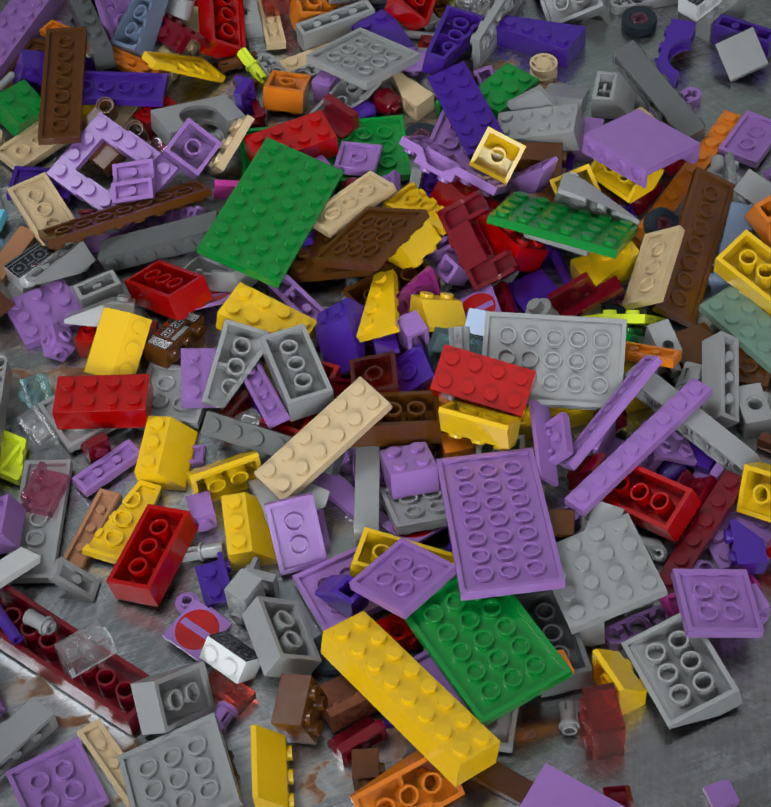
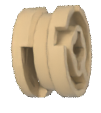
M540 53L530 59V74L538 78L540 82L548 84L553 82L554 78H557L558 62L553 55Z

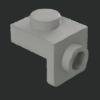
M254 556L251 563L246 565L245 570L262 578L265 594L276 596L279 589L277 574L261 571L259 557Z

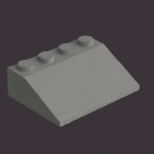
M680 613L621 643L669 729L720 716L743 704L740 690L709 639L686 638Z

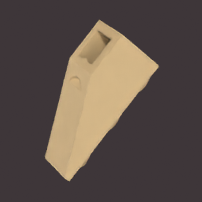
M401 71L390 77L394 91L402 98L401 106L405 114L418 122L435 109L434 94L430 90H427L415 80L410 79Z

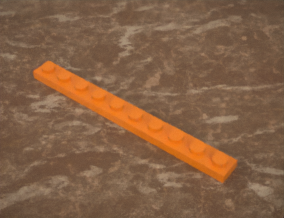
M724 110L700 142L698 162L694 164L685 162L650 211L658 207H665L673 211L674 214L678 212L684 204L694 170L697 166L704 170L710 167L711 158L718 154L719 147L742 115ZM644 219L638 225L637 235L632 239V242L639 251L645 235L643 228ZM657 220L658 230H663L667 227L664 221Z

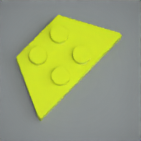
M603 310L602 314L580 316L627 319L628 326L632 324L637 327H647V325L664 320L662 317L640 314V310H626L625 314H617V310Z
M4 430L0 455V478L19 486L22 480L28 442L27 439Z

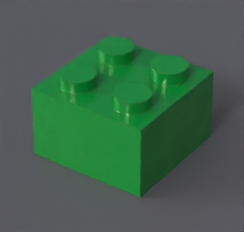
M25 79L0 92V123L13 137L39 121L41 97Z

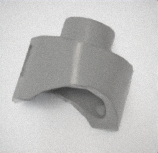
M534 298L530 300L525 311L527 314L560 315L547 298Z

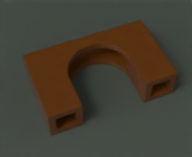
M520 142L526 145V148L513 172H520L524 168L557 156L558 162L551 179L566 173V168H562V164L567 162V151H563V143ZM551 185L541 192L529 194L530 197H544L549 199V202L556 203L553 202L555 194Z

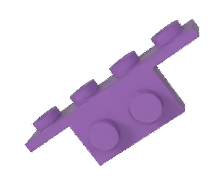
M532 400L529 403L539 476L542 481L556 487L559 485L556 465L574 454L569 415L561 412L551 419L550 408Z

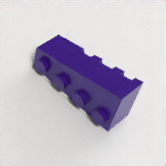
M447 5L425 53L422 72L434 75L451 67L471 46V36L473 33H476L480 21H483L485 16Z
M505 15L496 26L497 45L531 57L540 53L551 54L557 59L558 66L566 69L585 46V26Z
M21 49L14 70L16 77L13 79V85L25 79L37 93H41L44 52ZM86 57L85 71H96L91 58Z

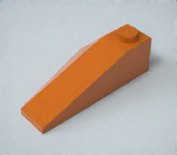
M290 0V19L294 31H296L295 24L350 4H329V0Z
M417 750L349 797L354 807H443L465 795L461 784L455 787Z

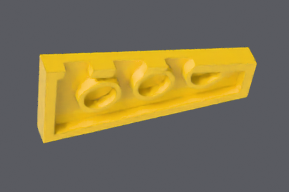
M144 51L142 59L148 63V67L154 70L160 69L218 83H223L226 78L225 75L201 56Z
M413 181L382 202L384 208L425 209L430 216L428 220L437 233L442 236L446 234L437 215V212L444 207L437 205V201L434 198H429L423 189H418Z
M393 269L379 272L373 276L356 335L360 343L400 332V326L398 325V320L400 319L397 311L399 300L396 297L398 293V277Z
M139 480L122 500L121 506L112 512L106 524L97 530L91 542L82 548V555L115 564L147 504H157L162 493V486Z

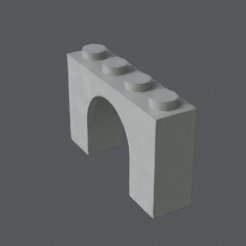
M225 94L151 110V129L167 147L188 117L195 123H206L216 126L227 138L230 134L228 129L231 124L237 121L239 117L243 118L245 115Z

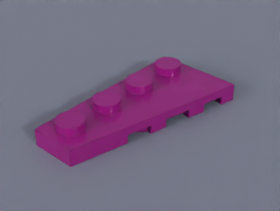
M427 266L396 294L399 300V306H397L399 317L409 313L411 294L420 295L421 291L434 293V295H440L441 291L432 267ZM371 340L366 341V344L372 347Z

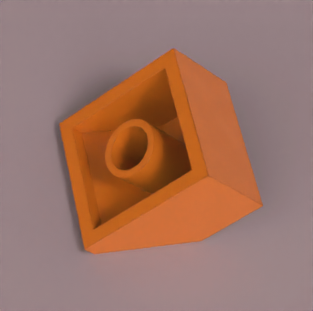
M272 70L264 85L263 107L272 112L284 111L293 115L303 114L307 106L312 75Z

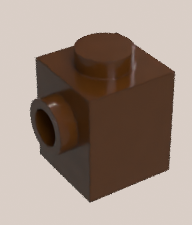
M378 748L351 749L354 791L359 790L385 772V763H380Z

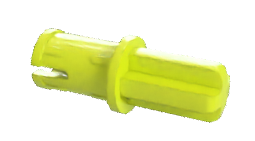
M247 48L240 49L237 56L246 66L245 70L250 72L259 81V84L264 83L263 78L267 80L268 75L259 66V61L253 58Z

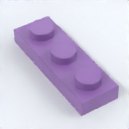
M129 439L75 475L72 478L73 484L86 497H89L99 488L136 464L140 450Z

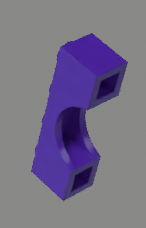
M672 18L670 25H666L664 31L665 40L660 42L658 49L659 57L655 58L654 62L659 72L667 76L670 85L677 89L679 85V71L670 65V61L677 54L691 50L696 36V22Z

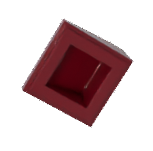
M630 785L603 787V795L625 807H633Z

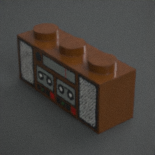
M192 311L183 320L177 321L169 318L146 340L144 346L145 360L168 369L174 362L179 360L181 348H191L204 335L206 330L204 315Z

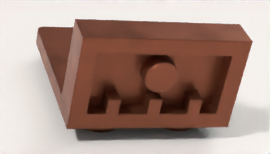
M343 675L320 685V688L328 697V707L326 711H323V716L333 733L378 711Z

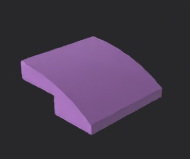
M153 158L112 164L113 183H111L113 204L155 198L156 166Z

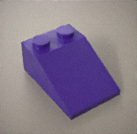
M384 9L352 25V31L361 27L405 47H415L396 19Z
M349 297L321 311L316 319V335L323 360L340 365L342 377L363 367L366 341L360 343L356 337L365 306Z

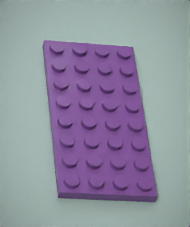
M533 447L436 459L461 601L566 588L565 577Z

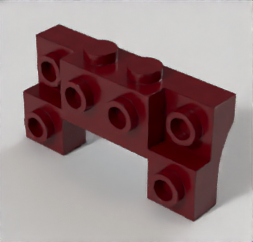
M474 191L463 199L437 212L449 237L448 242L459 257L458 263L465 270L475 291L497 281L504 280L520 270L511 250H505L496 256L494 255L477 221L479 217L491 211L482 191Z

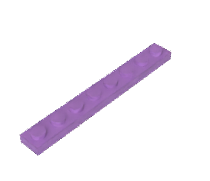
M693 377L564 498L565 505L584 517L713 395L712 388Z

